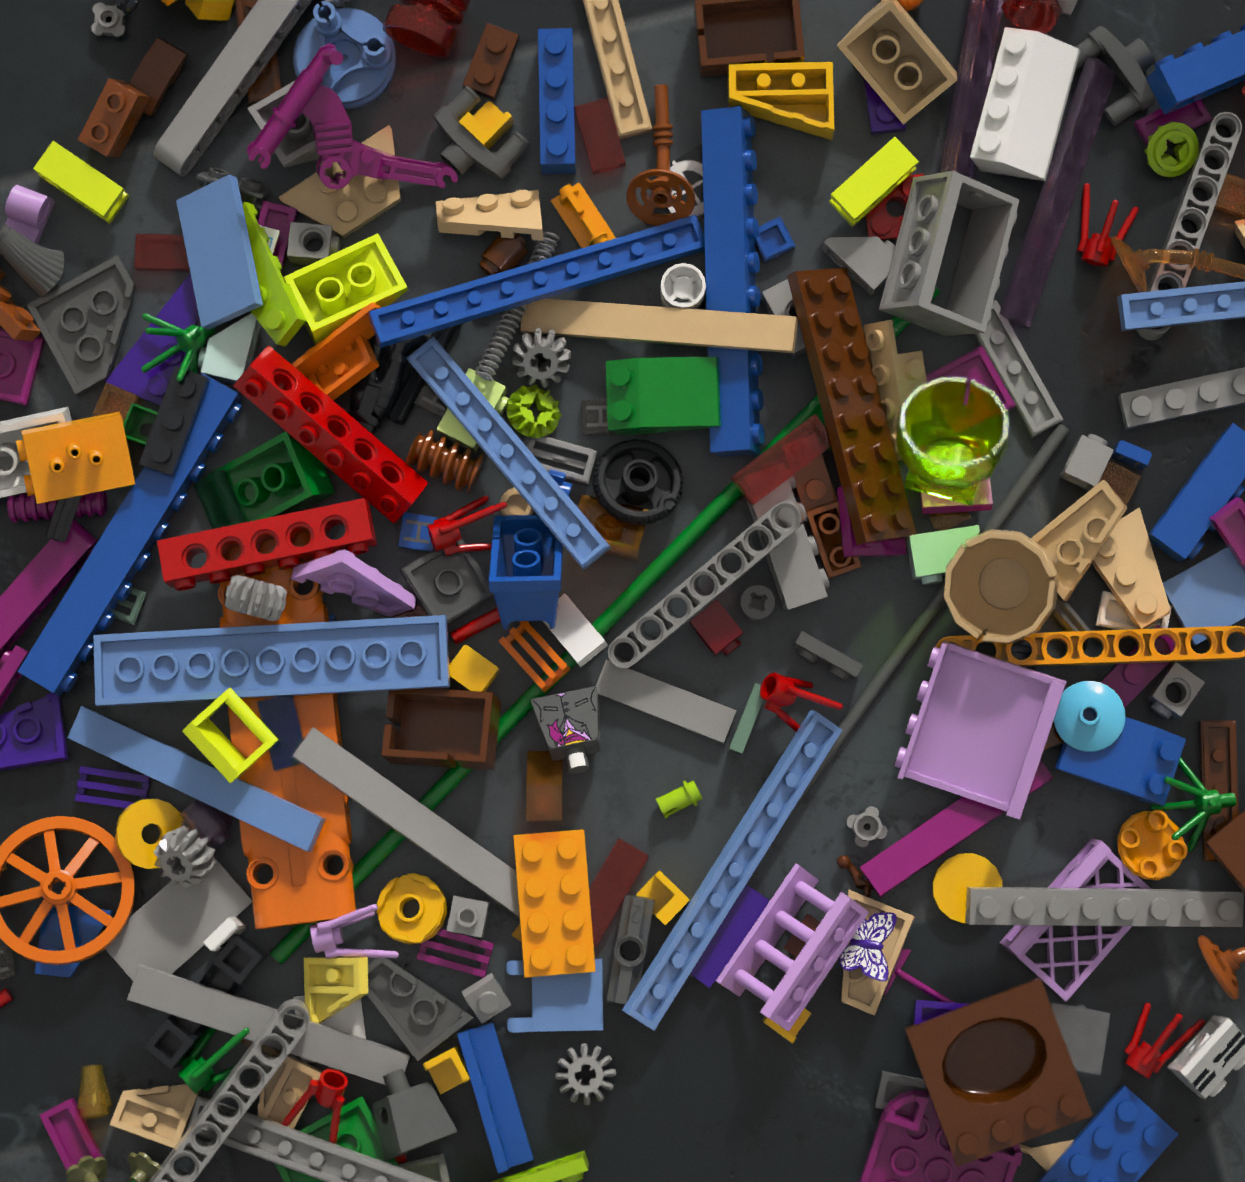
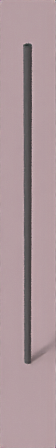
M1060 423L1056 426L979 534L990 529L999 530L1069 434L1070 430ZM944 582L838 727L842 729L841 734L789 817L946 603L943 597Z

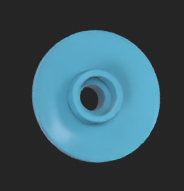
M1095 681L1078 682L1063 691L1054 717V725L1060 738L1070 747L1084 752L1100 751L1112 745L1122 733L1125 724V709L1120 697L1107 685ZM1089 708L1095 710L1097 714L1096 719L1093 721L1085 720L1083 717L1084 710Z

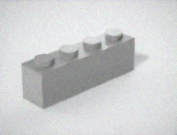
M783 463L739 478L754 522L780 502L790 500L796 502L792 491L796 489L795 478L790 468L785 470ZM798 502V504H799V505L803 508V510H804V514H805L804 522H807L808 519H807V514H806L805 508H804L802 502ZM783 507L779 511L778 519L783 526L791 527L796 521V514L791 508ZM804 524L766 556L783 610H790L828 597L825 589L830 588L829 580L824 568L818 569L814 557L819 555L818 547L813 535L807 536ZM757 530L762 548L765 549L769 542L768 536L764 531Z

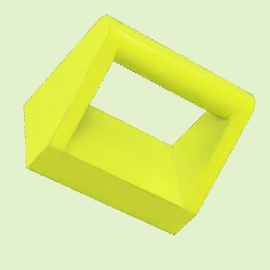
M231 688L227 689L182 730L230 784L251 768L279 740ZM225 703L263 743L247 759L209 719Z

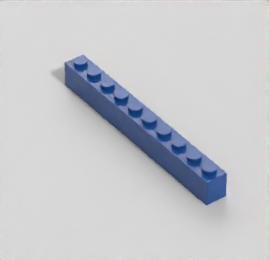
M741 106L702 110L706 310L757 314L756 307H759L761 304V294L759 287L756 286L755 274L760 270L759 255L755 252V239L759 236L758 221L754 218V205L758 202L757 187L753 184V171L757 168L756 153L752 150V137L756 135L755 119ZM707 347L708 357H718L721 414V427L710 428V453L719 457L761 454L760 445L764 444L765 440L764 427L760 424L759 410H762L764 406L763 393L759 389L758 376L762 375L763 372L761 356L758 355V351Z
M204 373L201 375L208 377L210 382L174 478L147 468L142 469L135 481V485L129 490L18 670L20 674L60 697L64 691L69 692L78 678V674L75 672L81 662H87L94 653L93 635H99L100 631L106 632L115 618V614L112 611L119 601L124 602L133 589L132 579L137 571H144L152 557V554L149 552L157 540L164 539L170 528L168 521L174 511L180 512L188 499V494H186L192 482L197 483L201 479L207 467L204 462L211 452L216 453L224 441L225 435L222 433L228 423H235L242 412L243 406L240 404L243 400L240 395Z

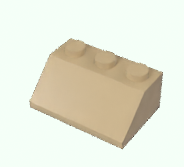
M882 0L837 44L839 49L902 124H905L957 81L955 69L897 0Z

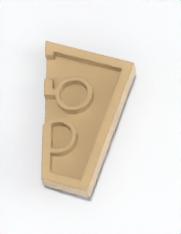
M518 190L514 193L483 194L478 197L449 198L443 201H436L439 233L479 236L485 231H497L501 233L502 238H514L515 233L531 234L532 240L544 241L538 190Z
M1105 480L1099 482L1031 538L1046 549L1058 573L1055 576L1059 579L1057 593L1064 601L1069 599L1127 509L1126 505Z
M1139 507L1119 520L1093 560L1092 565L1136 628L1146 629L1168 615L1171 609Z
M848 889V897L869 912L865 918L866 920L876 913L891 912L897 916L894 930L882 943L884 948L881 951L884 954L889 971L887 981L881 982L866 976L862 972L861 967L853 971L843 969L841 1002L875 1016L915 916Z

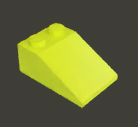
M378 233L284 276L285 283L290 284L306 319L304 324L315 345L370 303L374 302L380 307H386L408 291L406 283Z

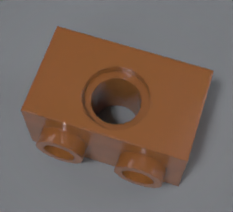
M109 78L78 140L106 157L120 158L151 97L122 80Z

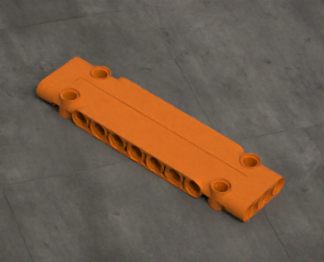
M309 532L298 534L294 541L295 546L303 547L307 545L311 539V534ZM265 540L260 547L261 554L271 553L276 547V540ZM231 547L226 553V560L235 561L241 555V547ZM313 559L300 561V565L310 562ZM279 566L266 568L265 573L262 575L247 577L281 586L287 591L286 605L280 619L270 621L229 610L225 606V594L231 580L220 583L218 598L222 603L223 617H220V628L329 622L327 607L325 603L323 604L322 595L324 592L320 591L321 584L313 581L312 591L309 594L300 595L298 593L300 582L291 579L293 568L281 570ZM242 573V574H237V575H239V576L246 577V576H244V573ZM337 694L242 699L279 740L239 778L326 819L312 852H307L239 819L242 848L245 857H248L249 866L246 876L251 884L255 929L330 921L356 911L352 876L354 863L350 857L349 844L352 843V829L348 797L291 757L312 727L343 748ZM228 707L231 743L247 759L263 743ZM334 856H340L344 863L342 871L337 875H331L327 869L328 861ZM268 864L273 869V878L269 883L262 884L258 879V871L263 865Z

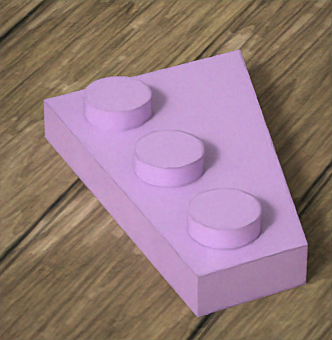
M345 549L293 567L292 580L303 584L306 579L321 584L320 591L331 595L334 592L345 593L352 596V603L387 617L415 608L416 596Z

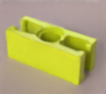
M894 137L831 193L829 203L851 227H854L916 170L915 166L919 161Z
M52 141L33 168L42 179L109 224L130 197L125 193L124 188L54 141Z

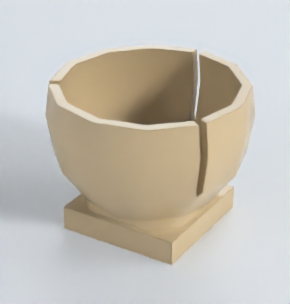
M990 529L965 540V544L961 543L946 565L943 597L956 624L979 640L985 633L982 639L983 642L1011 644L1038 632L1056 607L1059 579L1055 576L1058 573L1046 549L1022 532Z

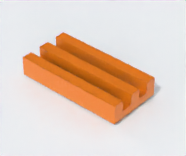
M520 621V625L516 629L513 627L508 631L510 634L506 638L503 636L498 641L545 693L570 668L528 621ZM526 631L560 667L557 671L554 672L522 637ZM515 641L525 649L549 676L548 679L543 681L512 647Z

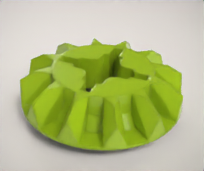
M1170 121L1169 124L1158 126V130L1153 135L1148 136V147L1144 150L1148 159L1147 164L1157 174L1164 177H1176L1188 171L1194 164L1199 151V143L1195 132L1189 126ZM1166 140L1177 144L1174 148L1175 158L1164 154L1168 149Z
M537 384L531 387H525L524 385L512 393L506 406L507 417L511 425L519 433L530 438H542L551 434L556 429L562 414L558 409L559 401L553 399L550 395V390L544 391L538 388ZM533 401L537 404V409L542 411L535 421L533 412L527 409Z

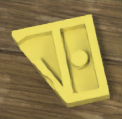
M304 957L305 1005L309 1010L310 1021L321 1024L368 994V957H333L328 959L326 957Z

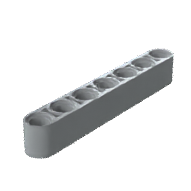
M258 0L156 144L153 151L154 158L182 177L191 172L312 0Z
M1231 112L1219 113L1205 130L1197 158L1190 171L1147 292L1159 291L1158 284L1167 283L1172 289L1186 287L1242 132L1241 120ZM1223 125L1227 127L1231 136L1229 138L1219 136L1216 132V126ZM1204 157L1215 158L1219 163V169L1213 170L1208 168ZM1193 189H1203L1207 193L1208 201L1197 200L1193 195ZM1181 221H1192L1196 225V233L1184 231ZM1177 251L1184 256L1185 264H1174L1170 259V252ZM1171 326L1162 327L1158 330L1152 328L1139 329L1137 332L1142 338L1153 341L1162 337Z
M791 500L780 502L772 507L614 639L608 648V658L611 663L623 669L629 668L641 661L802 526L805 519L803 508L797 502ZM783 507L791 508L796 514V521L791 527L783 526L778 519L779 511ZM755 530H761L767 534L769 542L765 549H758L752 544L751 537ZM728 553H735L740 557L742 565L739 571H730L725 566L724 560ZM701 575H707L713 579L715 587L711 594H705L700 591L698 580ZM674 598H682L686 602L688 610L685 616H678L672 611L671 604ZM648 620H654L660 625L661 633L658 638H651L645 632V624ZM621 642L629 643L633 647L634 656L632 660H625L620 656L618 648Z
M290 999L280 1005L149 1182L195 1181L307 1031L310 1025V1014L304 1002L298 999ZM290 1010H298L303 1014L304 1019L299 1025L290 1026L283 1020L285 1013ZM268 1039H276L281 1043L282 1048L277 1054L268 1055L262 1050L261 1046ZM253 1068L260 1073V1078L256 1083L247 1084L241 1080V1072L244 1069ZM231 1097L238 1102L239 1106L234 1112L225 1113L219 1109L218 1103L223 1098ZM202 1127H210L215 1130L217 1136L210 1142H203L197 1137L196 1133ZM182 1156H188L194 1161L195 1165L191 1170L181 1171L175 1166V1160Z

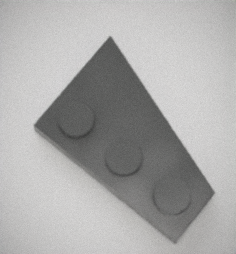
M376 958L368 964V994L366 995L417 1062L474 1018L473 1015L390 959Z

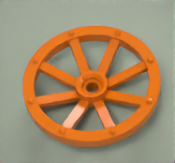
M47 817L21 827L1 844L0 876L5 864L8 863L39 882L40 886L1 896L0 909L44 898L20 938L8 928L0 912V938L14 952L26 959L41 964H74L102 952L123 931L134 905V873L130 862L121 855L115 838L102 827L76 817ZM55 831H73L89 836V839L67 867L61 870ZM41 834H44L50 870L47 874L13 854L25 842ZM99 843L110 852L120 871L73 878ZM61 882L66 886L61 891V894H56L52 891L55 883ZM122 883L121 900L114 918L77 894V890ZM71 903L107 927L94 940L77 948L68 905ZM52 907L57 908L64 951L43 950L29 945Z

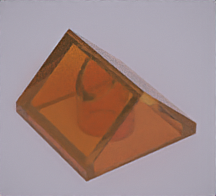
M582 494L578 509L611 547L603 555L637 562L646 525L637 526V524L631 525L626 524V522H620L602 508L596 497ZM617 502L619 505H621V506H623L624 508H627V509H629V510H633V511H648V510H649V509L640 508V507H636V506L627 505V504H623V503Z

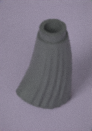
M7 224L0 227L1 255L39 297L47 294L63 278V251L44 248L32 242L15 229L10 228Z

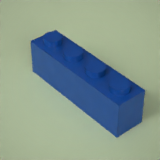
M1245 25L1236 34L1232 35L1231 31H1226L1212 39V44L1205 47L1202 43L1195 44L1183 52L1184 55L1175 59L1173 55H1169L1154 64L1156 69L1146 80L1164 115L1245 81Z
M538 29L542 174H576L573 29Z
M1234 423L1225 429L1148 534L1149 540L1153 545L1178 563L1187 557L1192 560L1205 544L1200 540L1207 529L1211 532L1215 530L1209 518L1224 507L1228 501L1230 502L1235 497L1239 498L1245 489L1241 485L1245 479L1244 430Z

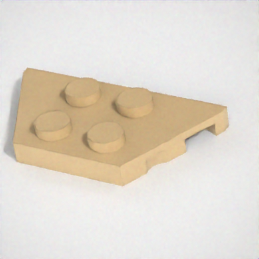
M389 125L362 142V144L395 156L393 131ZM333 162L331 168H325L330 178H335L336 172H342L337 162ZM316 172L279 196V199L284 206L296 208L298 212L317 224L332 225L335 234L345 239L400 203L401 195L398 180H380L357 175L352 177L345 187L331 189L322 183Z

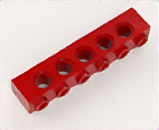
M269 345L233 385L393 524L407 511L428 485V482Z
M365 498L157 540L164 582L171 588L175 587L176 591H185L195 588L198 582L209 580L211 584H219L230 581L232 575L242 573L246 577L262 575L265 573L266 568L279 566L281 570L292 569L300 565V561L315 560L339 550L345 549L354 555L365 554L369 552V547L377 546L370 505ZM336 525L345 526L343 537L338 540L329 539V532L332 527ZM302 532H309L311 534L309 543L303 547H296L294 544L296 536ZM265 540H276V547L271 553L261 554L260 547ZM233 546H240V557L235 561H227V551ZM199 553H205L207 555L206 563L200 568H192L191 563L194 556Z

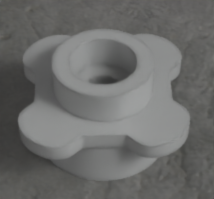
M98 2L93 6L92 11L95 14V21L91 25V30L96 36L104 34L106 36L120 37L125 33L123 17L126 14L122 10L117 9L116 4L108 6ZM111 17L112 21L106 22V18Z
M873 806L867 807L865 812L859 815H850L847 818V827L853 830L856 836L855 844L859 847H866L870 841L876 838L883 839L887 835V827L882 825L878 817L879 810ZM868 823L870 825V829L865 830L864 824Z

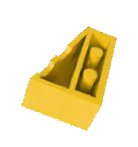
M833 62L728 65V107L741 106L753 117L832 140L834 134Z

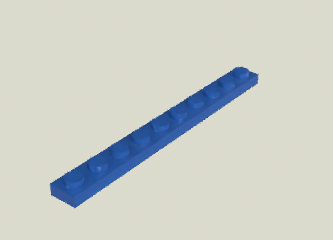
M689 216L369 311V319L378 344L382 348L705 251L704 233L697 216Z

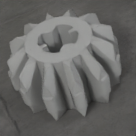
M539 327L535 329L534 337L525 332L522 334L523 343H515L513 350L517 355L513 356L512 364L520 367L517 371L519 378L529 375L528 384L530 386L535 384L536 379L541 380L542 387L545 388L548 386L549 378L558 383L561 381L560 372L566 373L569 371L570 365L566 361L571 358V351L563 349L566 345L565 338H559L554 341L555 331L553 329L548 332L547 336H542V330ZM538 353H543V356L545 359H547V361L540 362V358L536 355Z
M237 575L232 577L230 585L227 586L225 606L232 611L276 621L280 619L281 613L285 609L287 591L281 586Z
M182 826L176 830L173 829L171 832L168 831L161 838L162 840L153 852L158 857L154 865L163 869L161 877L168 876L171 878L173 886L181 883L187 889L190 886L202 883L216 864L213 858L215 849L207 846L208 838L202 839L198 837L197 829L189 831L185 826Z
M586 1043L581 1044L582 1056L579 1057L572 1047L569 1048L567 1052L573 1062L571 1063L563 1058H560L558 1064L567 1068L568 1072H557L555 1074L556 1079H568L569 1081L560 1087V1092L565 1093L572 1087L574 1092L571 1095L570 1101L573 1103L577 1101L579 1093H584V1104L590 1105L591 1092H594L596 1098L602 1101L604 1095L599 1086L607 1090H612L614 1086L611 1082L603 1079V1077L616 1075L615 1069L603 1070V1066L612 1061L611 1056H605L599 1061L597 1059L601 1052V1047L599 1046L594 1048L592 1056L587 1055L588 1046ZM584 1064L590 1065L589 1070L591 1071L594 1068L596 1076H592L588 1084L581 1083L582 1078H576V1072L581 1071Z

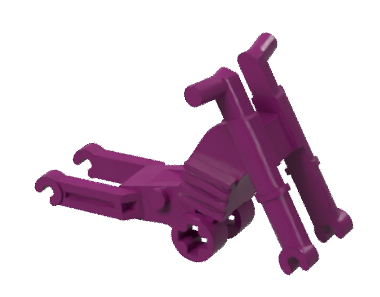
M331 43L320 47L308 67L302 70L278 107L272 109L274 113L257 138L246 148L250 161L255 160V157L259 155L257 159L262 169L267 168L270 164L271 156L290 128L296 126L294 122L302 113L310 119L313 126L315 151L320 155L316 162V171L322 183L328 188L341 189L349 183L352 177L357 175L380 180L392 179L431 185L440 188L445 187L444 175L450 177L454 183L458 181L456 172L446 162L439 161L434 163L398 157L353 140L351 122L339 96L332 89L320 85L324 80L322 77L331 64L340 65L343 62L342 53L337 51L335 45ZM333 162H337L342 172L338 171L335 173V178H330L325 168L329 169L332 167Z

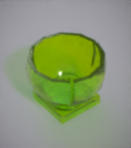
M939 377L915 387L900 407L897 416V448L899 456L909 469L904 487L972 506L980 482L992 476L1009 448V412L995 391L973 379L970 382L968 402L965 406L967 378Z

